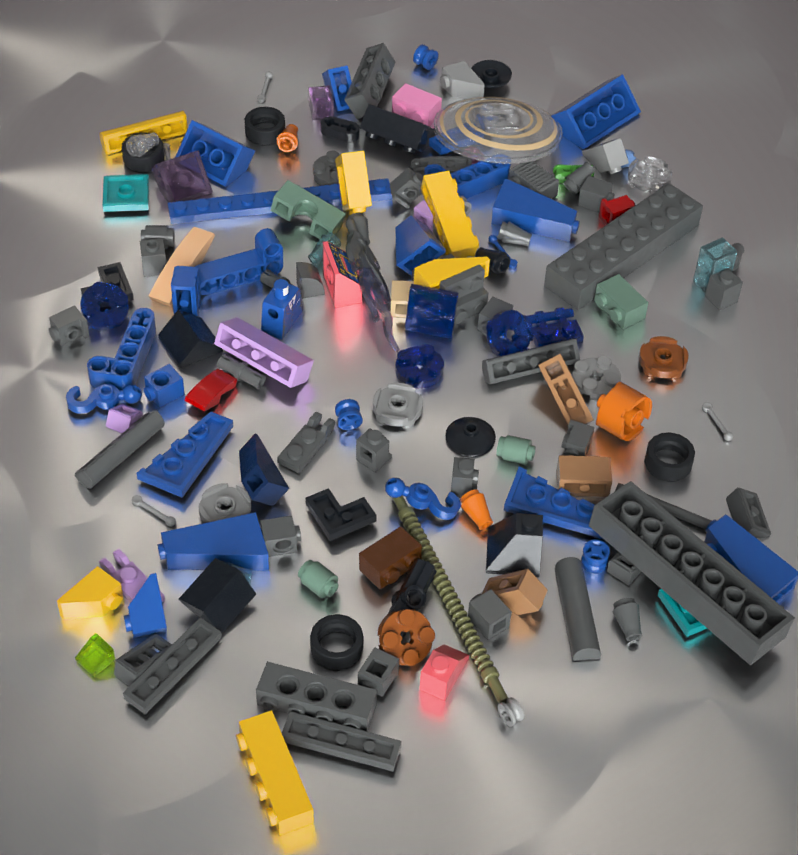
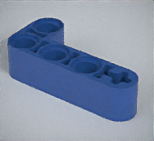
M497 154L451 173L452 179H455L457 182L458 195L468 199L503 184L504 179H509L511 159L505 154ZM430 164L425 167L424 175L444 172L446 170L440 165Z
M266 228L256 234L255 249L195 266L199 269L201 295H210L258 281L262 273H265L267 269L276 275L279 274L284 266L283 247L274 231Z
M139 308L134 311L115 358L95 356L88 360L87 370L92 387L97 388L104 384H111L116 386L119 391L130 384L136 385L156 335L155 316L151 309Z

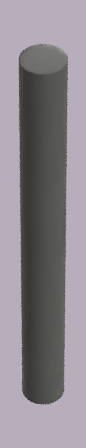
M618 483L616 490L624 486V484ZM648 495L672 516L706 529L712 521Z

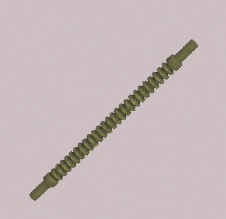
M403 496L393 498L399 510L398 516L401 522H403L406 532L422 545L421 560L428 561L435 566L434 568L437 572L433 578V584L436 586L439 596L442 597L445 608L449 610L448 614L452 616V621L455 622L458 633L462 634L461 639L465 641L464 645L468 647V652L472 653L471 658L474 659V664L478 666L477 670L481 672L482 680L484 683L489 684L498 704L506 703L508 696L498 679L499 672L493 666L494 663L490 660V655L486 654L487 649L483 647L484 644L480 641V636L476 635L477 630L473 629L474 625L470 622L471 619L467 616L461 600L457 598L458 594L454 592L455 588L451 586L452 583L448 580V575L445 574L439 558L436 557V552L433 551V546L430 545L427 535L424 534V529L421 528L418 518L415 517L416 514L413 508L407 505Z

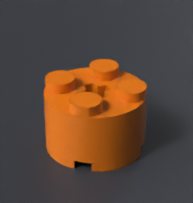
M618 382L607 395L602 394L598 399L597 407L599 411L596 425L621 440L631 441L643 430L644 427L641 425L643 419H649L652 411V400L623 382Z

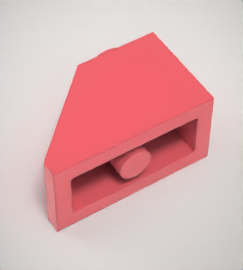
M445 644L434 649L421 670L420 690L446 701L467 663L469 655Z

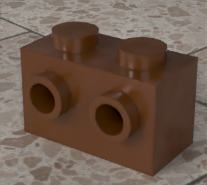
M400 526L359 553V570L381 590L388 584H393L400 576L408 572L414 560L421 559L422 545Z

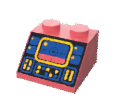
M328 241L323 242V277L334 307L338 308L362 303V293H365L366 289L364 280L359 279L357 263L352 264L348 259L347 253Z

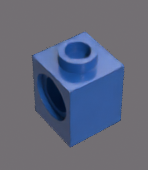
M170 364L144 376V394L149 401L153 400L159 408L185 395L183 378Z

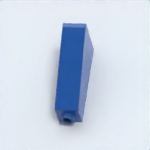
M504 179L493 206L491 224L501 226L502 222L508 223L510 221L528 233L570 242L572 234H577L580 221L576 220V210L511 180Z
M256 512L161 532L162 543L157 544L160 560L166 559L168 570H205L215 558L240 571L269 570L268 551Z
M725 514L719 520L714 519L708 524L705 530L707 534L704 542L706 544L713 543L719 555H722L726 561L778 603L795 588L798 580V571Z

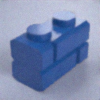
M190 266L174 267L171 281L173 312L175 314L179 309L199 317L201 307L199 269Z

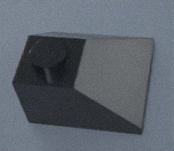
M516 513L488 527L486 573L504 575L529 569L535 577L540 576L543 515Z

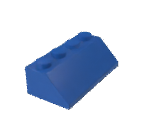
M622 74L600 84L551 115V117L555 120L561 136L581 149H586L639 114L641 110Z

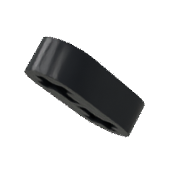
M327 116L321 120V133L327 137L346 142L357 141L360 137V127L355 122L334 116Z

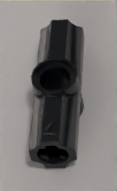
M421 559L414 560L400 590L396 591L392 596V606L388 614L401 609L418 611V609L425 605L426 592L437 572L434 565ZM407 595L410 598L411 604L407 600ZM402 631L400 633V635L402 636V640L404 639L407 632Z

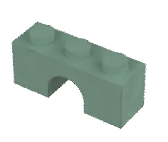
M289 180L274 195L270 210L289 222L296 215L308 216L312 219L309 233L323 242H331L342 228L346 215L340 209Z

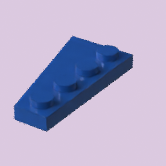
M214 412L208 413L188 430V434L185 437L175 440L167 452L163 455L158 454L152 459L150 466L146 469L141 468L136 473L137 479L183 498L233 428V420Z
M519 466L505 501L504 511L513 514L543 515V522L603 539L589 527L595 504L585 499L578 500L572 497L569 491L563 488L558 490L547 484L548 480L540 476L535 478L527 474L526 469Z

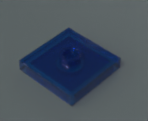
M411 284L405 330L452 339L459 293Z

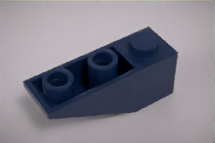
M255 433L239 450L241 482L253 501L274 506L289 490V487L260 437Z

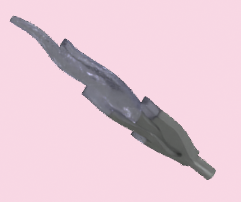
M350 219L346 221L349 232L346 253L352 271L355 273L359 269V286L373 314V320L377 323L382 318L384 334L394 351L398 352L400 349L392 334L393 317L387 307V304L391 302L388 287L379 271L381 268L363 236L358 232L354 220Z

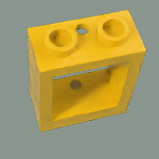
M364 151L342 153L335 159L343 212H349V215L354 213L363 214L368 207L372 206Z

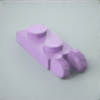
M117 549L113 552L116 562L122 567L121 569L116 571L106 558L100 560L99 564L102 570L121 583L123 596L131 603L148 578L132 561H129L120 549ZM160 591L161 600L163 603L165 601V595Z

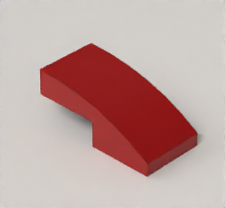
M216 369L192 388L186 395L185 401L205 412L219 404L222 394L236 387L237 378L220 369Z

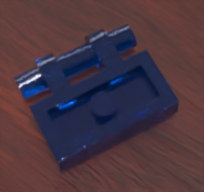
M560 307L555 308L551 312L537 311L533 315H527V325L536 324V326L531 327L530 332L535 346L540 347L572 338L577 339V344L583 343L584 335L577 320L567 321L566 319L574 317L573 309ZM555 320H556V322H557V323H552V324H547V323H546V322L555 321Z

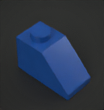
M348 65L328 69L323 72L322 77L326 93L336 111L350 109L344 100L352 83Z
M156 573L150 574L129 604V614L124 615L126 632L132 631L133 638L167 632Z

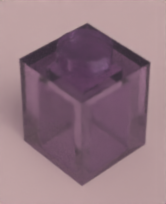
M329 85L308 87V104L312 119L320 120L327 116H334V101Z

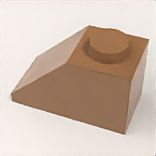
M529 569L489 578L482 594L491 589L512 613L522 615L539 611L548 590Z

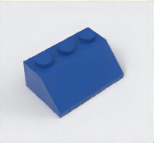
M191 120L174 160L228 187L247 171L255 150L204 124Z

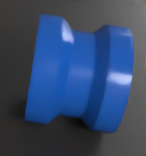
M422 44L416 49L413 62L417 65L422 64L425 69L431 70L436 65L439 54L436 50H429L428 46Z
M345 399L336 404L335 414L338 417L337 422L340 429L350 431L361 426L363 418L357 401Z
M593 539L585 543L581 562L583 569L587 572L601 573L606 569L610 548L604 541Z

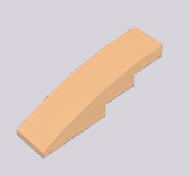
M193 227L163 268L149 294V298L172 307L171 281L174 267H195L201 264L215 234Z

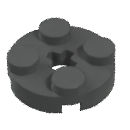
M328 151L326 155L314 162V180L318 185L339 184L335 159L340 154L337 151Z

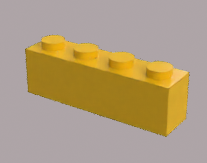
M449 171L424 175L421 191L433 214V223L439 240L446 249L445 256L452 254L455 258L475 257L476 251L479 248V241L471 230L472 223L470 217L465 214L463 198L459 197L457 193L456 180L452 179Z
M271 710L239 721L240 733L236 734L237 744L240 751L245 750L248 758L245 759L250 776L255 775L258 783L255 784L260 801L266 800L268 808L265 809L270 826L276 825L279 835H283L314 824L313 807L273 711Z

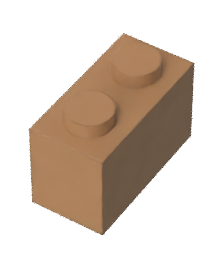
M559 455L556 469L557 489L563 488L569 491L571 496H609L612 486L610 457Z

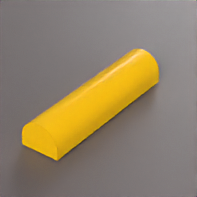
M179 111L102 131L99 133L100 141L106 155L122 151L124 140L132 134L151 133L161 138V140L186 134L188 129L187 118L184 111Z

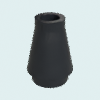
M483 247L476 251L475 257L487 256L490 259L489 269L495 274L505 273L509 268L510 257L505 252L485 249Z

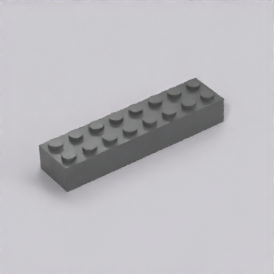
M666 184L548 264L544 286L575 309H581L594 300L597 284L618 274L625 278L699 226L703 205L672 184Z
M632 481L595 504L589 527L750 666L786 638L795 617Z

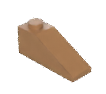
M559 354L539 364L538 366L567 424L569 425L570 420L583 424L594 421L562 355Z

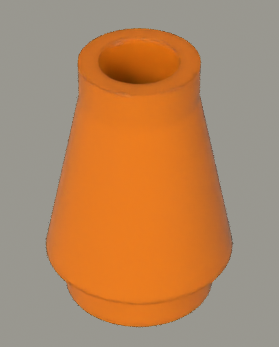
M294 124L287 125L277 137V145L283 152H291L298 146V128Z
M475 489L465 493L460 498L461 508L476 523L479 530L487 529L493 524L483 493Z

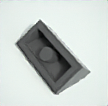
M737 487L726 498L732 519L755 538L769 537L771 531L757 493Z

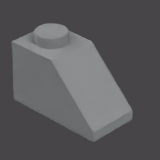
M465 61L442 67L440 83L451 96L473 101L483 100V98L477 97L484 96L485 84Z
M621 138L582 151L583 156L600 173L609 171L610 174L622 170L621 166L629 163Z

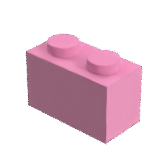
M405 83L392 96V113L430 127L441 115L442 98Z

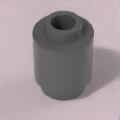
M146 225L145 230H141V241L163 238L164 249H168L169 246H174L175 244L174 228H169L166 225Z

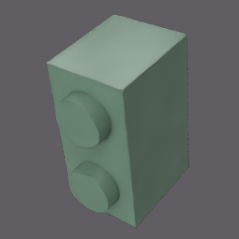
M620 274L596 286L594 298L596 305L602 308L612 321L617 323L623 330L646 318L649 302Z

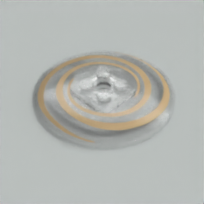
M503 97L462 99L443 107L434 119V133L444 146L462 156L491 163L514 164L544 158L560 146L563 134L560 123L552 118L549 112L524 101Z

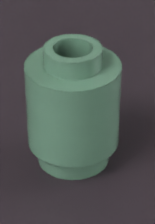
M511 435L501 436L498 441L496 455L502 457V460L527 465L529 460L533 461L536 446L532 445V440Z
M308 560L299 569L298 577L301 579V583L320 598L331 597L337 591L339 586L338 576L320 562Z

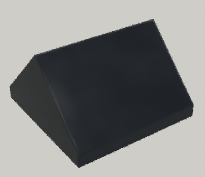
M179 309L158 334V338L179 369L223 352L222 348L214 344L216 337L201 317Z
M215 558L178 600L196 616L201 617L221 631L222 634L256 596V592L240 570Z

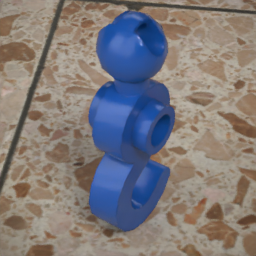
M104 384L97 387L85 401H76L81 396L79 386H74L67 392L66 401L68 408L72 412L84 414L93 410L96 405L102 409L114 408L120 400H124L129 404H135L141 400L142 391L138 386L132 384L119 391L114 385Z
M395 477L389 479L385 484V491L390 497L398 498L405 496L407 502L412 507L421 510L429 508L431 513L440 519H453L461 507L458 496L453 492H449L445 502L449 507H445L440 504L436 494L426 484L414 483L408 487L405 486L403 480Z

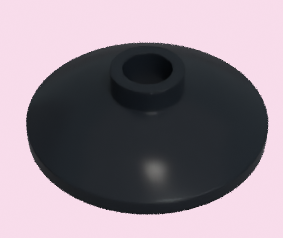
M483 60L477 62L471 68L485 84L484 87L496 88L504 86L512 77L511 69L503 62L496 60Z
M463 417L453 421L447 427L445 439L449 448L455 453L465 457H478L488 453L493 448L496 434L488 422L476 417Z

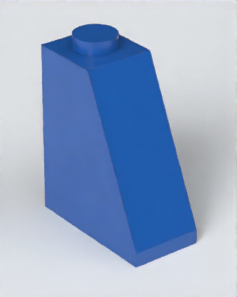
M412 215L395 227L396 266L411 276L412 270L415 267L438 259L446 252L444 246L429 227Z

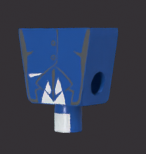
M278 279L274 282V287L262 304L261 331L283 340L303 312L301 291L298 287L288 284L284 279Z

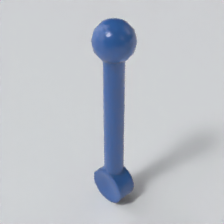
M490 235L488 238L489 242L494 244L499 251L507 254L498 243L497 237ZM510 257L509 268L515 269L518 262Z

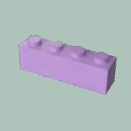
M238 317L220 322L214 342L215 345L290 388L308 381L314 362L313 359Z

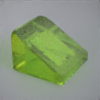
M95 633L76 655L75 660L94 677L115 661L113 648Z

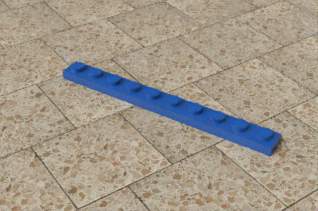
M388 178L368 180L371 202L392 200ZM339 184L303 188L332 206L342 205ZM278 191L168 203L170 223L172 225L274 213L270 210L274 195Z

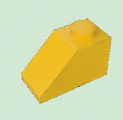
M97 566L57 600L60 616L63 619L104 617L108 612L115 610L123 600L121 583Z

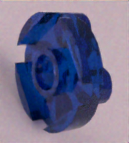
M96 282L81 297V313L87 319V324L93 329L108 331V329L117 328L124 323L128 316V296L121 288L114 284ZM100 302H108L111 309H106L102 312L100 311L101 306L98 304Z
M501 311L486 324L487 341L496 356L529 349L530 341H533L534 330L532 323L526 315H522L519 311ZM508 329L514 331V335L511 336V341L506 336Z
M424 344L422 346L409 347L397 353L395 373L402 383L408 382L413 384L414 388L423 389L434 386L439 382V378L443 376L444 360L434 350L432 345ZM422 365L424 366V369H420L419 367L414 366Z

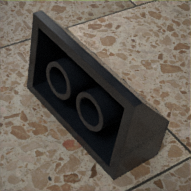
M368 104L360 129L366 131L365 136L375 140L378 139V136L385 139L384 143L394 147L398 143L404 146L403 150L413 154L416 153V150L424 153L429 146V138L438 135V131L425 124Z

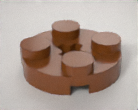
M657 336L641 346L639 363L643 368V373L648 377L677 379L681 377L682 372L686 369L689 355L684 346L682 349L681 346L677 345V340L670 337ZM664 355L666 359H662L660 356Z
M401 609L390 612L381 621L377 634L380 642L378 646L380 650L399 658V665L414 666L429 654L432 642L435 639V632L423 614L415 610ZM402 631L410 632L411 639L409 643H401L402 636L400 633Z

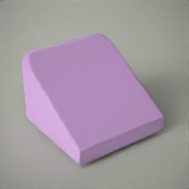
M423 200L414 207L413 216L428 226L433 232V214L426 201Z
M120 404L109 410L106 427L123 433L143 416V412L125 404Z

